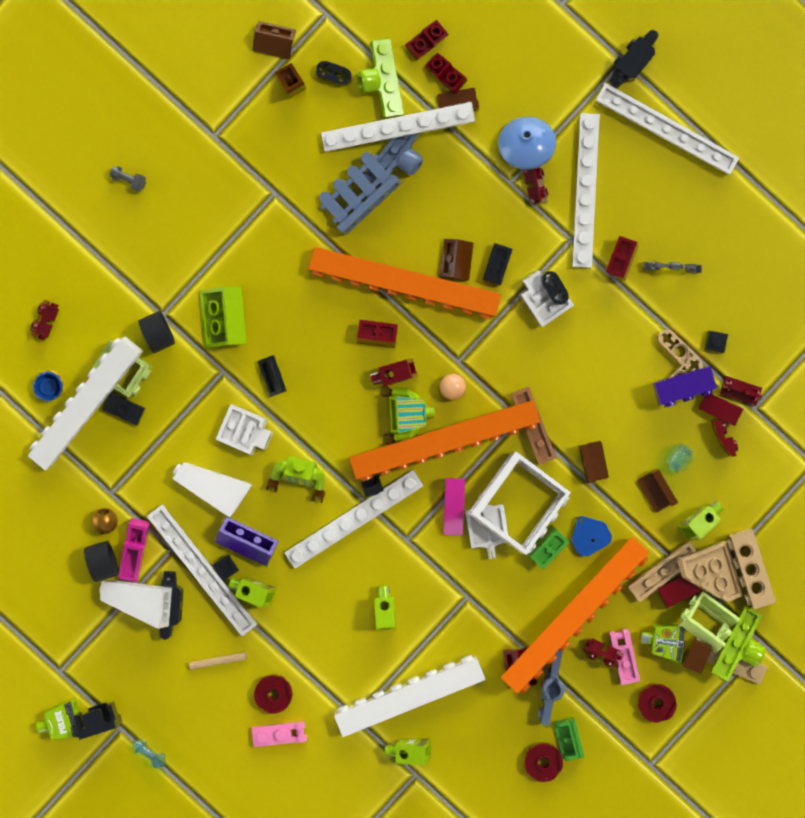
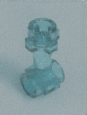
M139 739L132 748L135 750L134 753L138 755L141 752L152 760V766L155 769L163 767L166 764L165 755L162 753L155 754L145 746L147 742Z

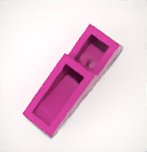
M446 478L443 535H463L465 478Z
M135 518L130 520L123 547L119 579L138 582L151 522Z

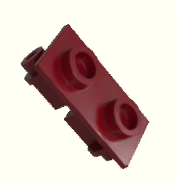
M538 167L523 171L526 185L533 183V187L527 188L529 202H532V205L539 204V200L540 202H548L547 197L549 194L547 187L544 186L543 178L545 174L543 168Z
M47 300L40 303L37 309L39 314L37 320H34L30 327L31 335L36 338L37 334H39L38 338L44 341L46 337H49L53 326L46 323L47 319L55 321L59 311L58 304L51 303L49 305L50 302Z
M726 376L720 394L756 406L758 400L760 401L762 398V388Z
M594 638L587 639L585 645L588 647H582L586 657L592 660L597 658L610 668L614 666L620 667L617 660L621 661L624 654L621 653V650L608 645L606 651H603L605 643Z

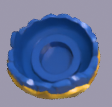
M48 370L40 373L35 378L33 390L35 395L41 400L53 401L63 394L64 382L58 373Z

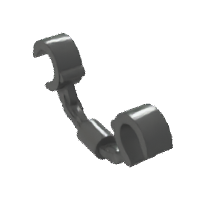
M644 261L643 265L644 270H660V268L667 267L670 270L684 268L685 272L702 273V265L696 264L682 265L679 262L664 264L655 261Z

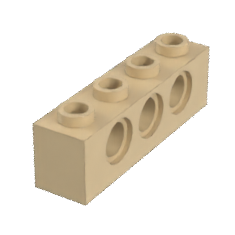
M747 528L728 534L729 540L726 541L729 550L733 551L734 558H732L734 567L740 573L738 577L741 588L744 587L746 592L744 595L746 605H750L755 610L776 603L753 529ZM747 546L748 553L741 556V547ZM749 564L754 566V571L751 574L746 573V567ZM758 582L760 585L759 590L752 592V585Z

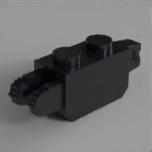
M652 29L644 38L639 36L637 40L632 39L626 47L628 49L626 54L618 56L614 61L616 64L613 69L614 72L608 81L612 87L618 89L625 81H634L653 58L655 48L652 45L659 37L657 31Z
M164 571L162 583L159 585L172 588L169 626L160 628V637L164 640L172 636L173 626H176L182 620L184 589L177 584L176 571Z

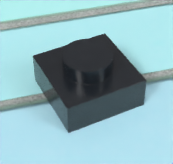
M708 331L704 350L725 353L728 334Z
M379 475L372 477V479L361 481L365 497L374 496L384 491Z
M230 554L213 564L222 581L239 571Z

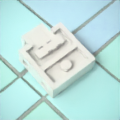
M537 270L522 280L526 290L519 295L539 325L543 327L573 307L574 304L570 298L563 305L553 303L541 284L542 274ZM547 275L545 283H550L554 287L555 285L552 281L554 276ZM555 289V292L557 294L555 300L559 299L560 301H562V296L564 295V293H560L557 289Z
M230 404L216 440L253 455L256 447L267 450L274 432L265 429L268 419Z

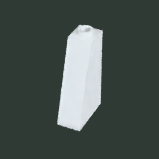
M184 462L182 465L178 464L173 471V474H175L173 480L229 518L234 514L253 486L249 482Z
M118 580L101 581L99 588L101 601L155 628L169 626L172 588Z

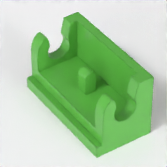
M551 525L545 535L537 539L535 549L527 555L544 570L567 546L569 541Z
M574 717L553 721L562 758L565 761L584 758Z

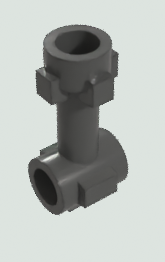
M112 167L109 174L112 180L118 181V179L126 181L131 184V189L139 192L144 189L146 177L137 173L135 176H131L122 172V167Z

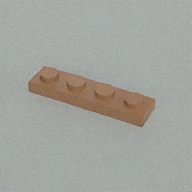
M529 387L511 393L515 405L534 400ZM537 409L540 423H537L538 427L530 430L524 427L537 463L541 465L557 457Z

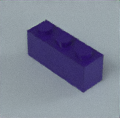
M711 366L652 383L658 405H664L665 408L676 405L675 401L682 399L683 402L694 399V395L701 393L702 397L713 394L712 390L717 389Z
M227 516L218 531L215 543L266 567L279 542Z

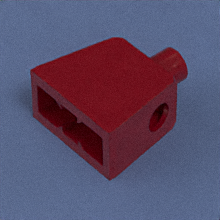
M413 358L379 367V372L370 375L373 385L383 383L384 386L418 377ZM390 371L393 372V377L389 376Z

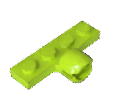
M391 40L371 41L374 68L363 69L358 73L359 89L363 93L377 92L380 95L383 118L402 116L404 112Z
M746 605L743 607L739 615L740 620L733 626L732 633L725 642V647L721 649L710 671L711 674L725 682H729L740 660L753 667L760 664L766 649L752 639V635L762 614Z

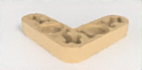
M662 330L657 336L658 343L680 364L670 377H674L678 373H687L682 368L685 367L687 370L691 366L690 361L698 362L696 365L697 369L703 368L702 360L673 331ZM663 334H670L671 336L669 337V339L673 343L675 342V340L678 341L677 344L673 345L671 350L668 348L669 346H671V344L669 342L662 341L664 339L662 336ZM678 346H682L685 349V354L682 357H678L675 354V349Z

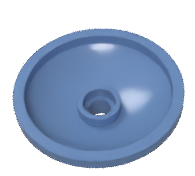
M520 117L512 120L502 129L498 139L499 152L502 158L515 168L535 169L547 163L553 156L556 148V137L553 129L545 121L535 117Z

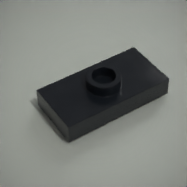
M494 243L482 280L501 286L513 250L512 248Z
M272 355L259 360L258 365L270 397L286 392L287 390L275 356Z
M111 392L102 410L138 426L146 408Z

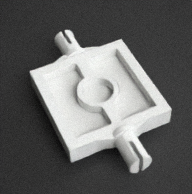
M487 504L480 515L508 535L504 505ZM470 509L465 510L471 548H487L488 559H492V556L493 559L496 558L494 547L506 542L468 514Z

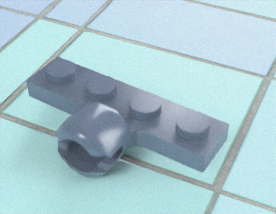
M421 133L391 139L380 153V159L377 161L385 170L389 168L393 172L394 169L400 168L408 175H413L418 171L423 162L422 156L412 149V145ZM368 169L365 176L368 180L374 182L377 178Z
M560 649L555 654L557 658L550 665V669H546L545 678L541 684V699L544 702L543 707H539L538 718L542 725L549 726L553 701L560 700L565 693V687L558 678L562 650Z

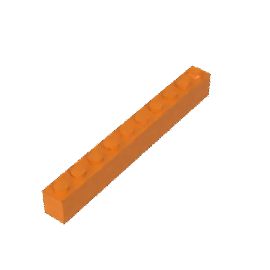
M314 247L309 270L313 271L312 275L323 277L325 274L331 276V280L342 282V279L349 280V284L360 287L361 284L369 285L368 289L379 291L381 288L387 290V294L398 296V293L405 294L406 299L416 301L417 298L424 299V303L434 306L435 303L443 304L442 308L454 310V307L460 308L462 313L472 315L473 312L480 313L479 317L491 320V316L496 317L501 297L500 293Z
M530 400L349 457L356 480L361 478L363 482L372 479V475L379 473L380 476L391 473L390 469L395 467L401 470L409 467L408 463L416 461V465L427 462V457L434 456L435 459L446 456L445 452L452 450L453 453L464 450L463 446L471 444V447L481 445L482 440L488 438L491 442L500 439V435L508 433V436L517 434L520 428L526 427L527 430L538 427L537 423H540L534 400Z
M631 537L500 679L517 695L519 692L524 694L531 686L529 682L534 677L537 680L544 672L542 668L547 663L550 666L557 658L555 654L559 649L564 651L570 644L568 640L573 635L577 637L583 630L581 626L586 621L590 623L595 618L596 614L594 612L599 607L603 609L610 600L607 598L612 593L616 595L623 587L621 583L625 579L629 581L635 575L634 569L638 565L642 567L649 558L646 556L649 554V551Z

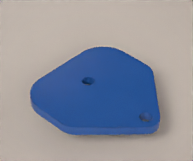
M585 516L578 517L572 536V543L580 555L589 556L610 544L612 535L604 522Z

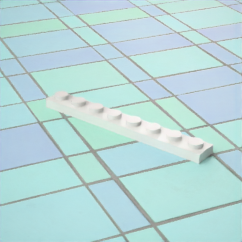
M607 83L604 84L595 100L727 175L731 174L739 160L738 156Z
M472 102L321 132L324 151L330 152L474 123L475 116Z
M580 113L572 267L592 268L600 114Z
M414 470L410 471L385 487L384 491L371 496L285 552L293 567L297 568L423 487V484Z
M162 504L150 513L147 518L240 635L244 636L258 623L238 598L235 597L227 584L222 581L215 569L165 506Z

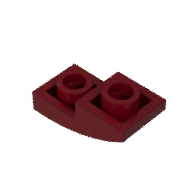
M435 20L423 29L419 35L406 43L405 47L415 60L418 61L449 34L438 20Z
M439 53L425 66L435 78L454 94L468 81L462 73L455 69Z
M714 394L704 396L698 408L733 426H736L744 410Z
M720 419L712 420V428L719 444L729 456H736L738 444L736 440H733V437H725V434H727L726 424L722 423Z

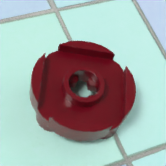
M277 674L263 677L257 683L254 691V699L257 706L271 714L284 711L290 704L293 696L292 686L284 676ZM271 689H274L275 691L279 692V694L276 695V699H273L272 696L268 695V693L271 692Z
M651 683L640 692L638 708L645 719L650 722L660 723L674 715L677 702L670 688L663 684ZM660 698L661 707L657 706L654 708L653 700Z
M541 742L527 750L524 764L527 773L539 782H549L554 780L559 772H561L563 758L556 746ZM542 757L549 760V763H546V767L538 764Z

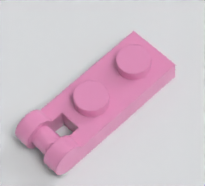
M628 628L622 629L621 632H609L612 647L621 650V653L624 654L621 661L617 660L620 666L617 668L620 684L625 685L640 681ZM624 639L625 644L618 645L617 640Z
M305 721L252 727L254 747L306 742L307 735L304 734ZM291 729H296L297 735H292Z

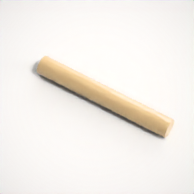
M246 652L189 662L190 670L246 660L247 654Z

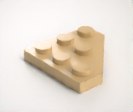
M721 541L677 559L682 578L721 601L729 602L743 596L727 541Z

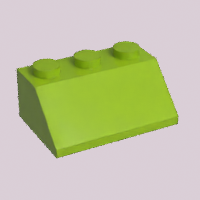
M241 286L199 291L205 348L247 344Z

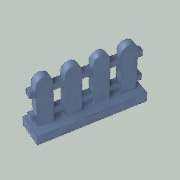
M364 153L361 157L364 165L360 169L356 166L348 168L347 173L351 178L346 182L342 179H336L333 186L337 191L332 195L328 192H322L319 196L320 201L323 203L320 207L323 210L327 208L335 217L332 221L336 225L340 223L337 228L346 235L403 183L394 174L390 175L393 172L389 168L387 170L383 168L377 161L380 159L377 154L373 156L371 153ZM368 169L377 178L373 183L364 175ZM354 182L363 191L359 196L350 188ZM340 195L349 204L345 209L336 201Z

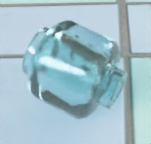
M683 443L674 445L665 458L669 464L668 468L676 473L678 471L685 472L694 460L693 450Z

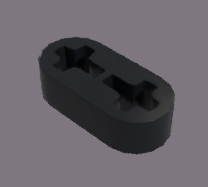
M321 61L316 67L317 75L323 80L340 86H346L351 82V72L343 66L328 61ZM328 66V70L332 71L333 73H325V75H322V71L320 70V68ZM346 72L348 79L340 81V77L335 75V73L342 74Z
M553 271L544 272L541 275L540 281L548 296L557 305L565 304L569 299V294L559 276ZM547 275L554 276L552 280L555 285L554 287L550 283H545ZM555 289H557L560 293H564V295L562 296V301H560L559 299L555 300V297L557 296Z

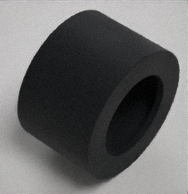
M161 311L138 320L141 332L153 353L175 344L173 334Z
M109 541L84 548L87 568L94 582L118 576L117 560Z

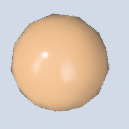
M448 374L440 381V392L446 399L457 400L464 395L466 383L460 375Z

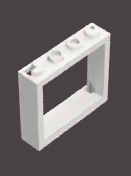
M514 451L511 452L468 514L522 555H527L535 549L537 539L545 535L548 530L546 528L547 525L555 521L559 508L567 504L568 496L571 492L518 452ZM517 463L558 493L522 545L480 515Z

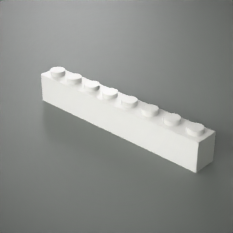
M126 336L121 339L117 338L113 342L111 352L109 354L105 353L101 357L99 367L97 369L94 367L87 375L88 381L86 383L82 382L78 386L76 396L74 398L70 397L66 401L64 411L62 413L59 411L52 419L54 421L51 427L47 426L41 433L43 436L41 440H36L29 448L31 452L28 457L45 471L55 463L143 353V350Z
M465 656L461 658L459 663L454 664V662H450L443 666L444 669L439 671L433 669L426 672V676L422 678L418 676L408 680L407 684L402 686L401 683L390 687L391 690L387 692L381 690L372 694V698L356 700L355 705L350 707L344 705L337 708L334 717L342 737L486 680L477 656Z

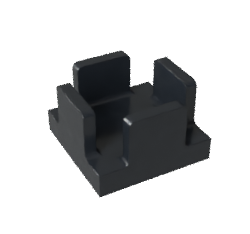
M114 701L108 705L107 703H102L88 709L89 712L83 715L82 712L74 715L78 727L77 735L79 740L116 729L122 722L121 714H118Z

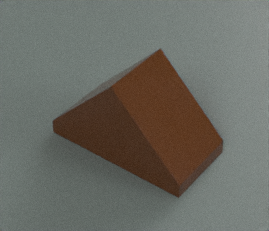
M292 63L275 72L289 98L306 90L303 80Z
M694 639L683 653L682 666L702 674L712 646Z

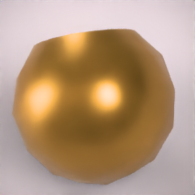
M109 508L98 509L91 517V525L99 534H109L117 527V516Z

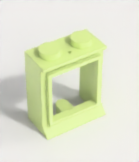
M113 340L109 341L92 369L94 367L97 369L101 364L99 362L101 357L105 353L109 354L111 352ZM140 357L135 362L141 365L128 387L124 389L118 384L115 386L116 390L128 398H132L133 395L137 396L142 388L139 385L143 379L147 380L152 373L150 370L152 365Z
M702 591L699 595L691 597L688 602L690 606L682 612L680 616L682 620L678 626H682L702 642L711 645L714 654H716L725 647L726 643L723 641L731 635V627L740 618ZM698 606L722 624L716 636L692 619Z

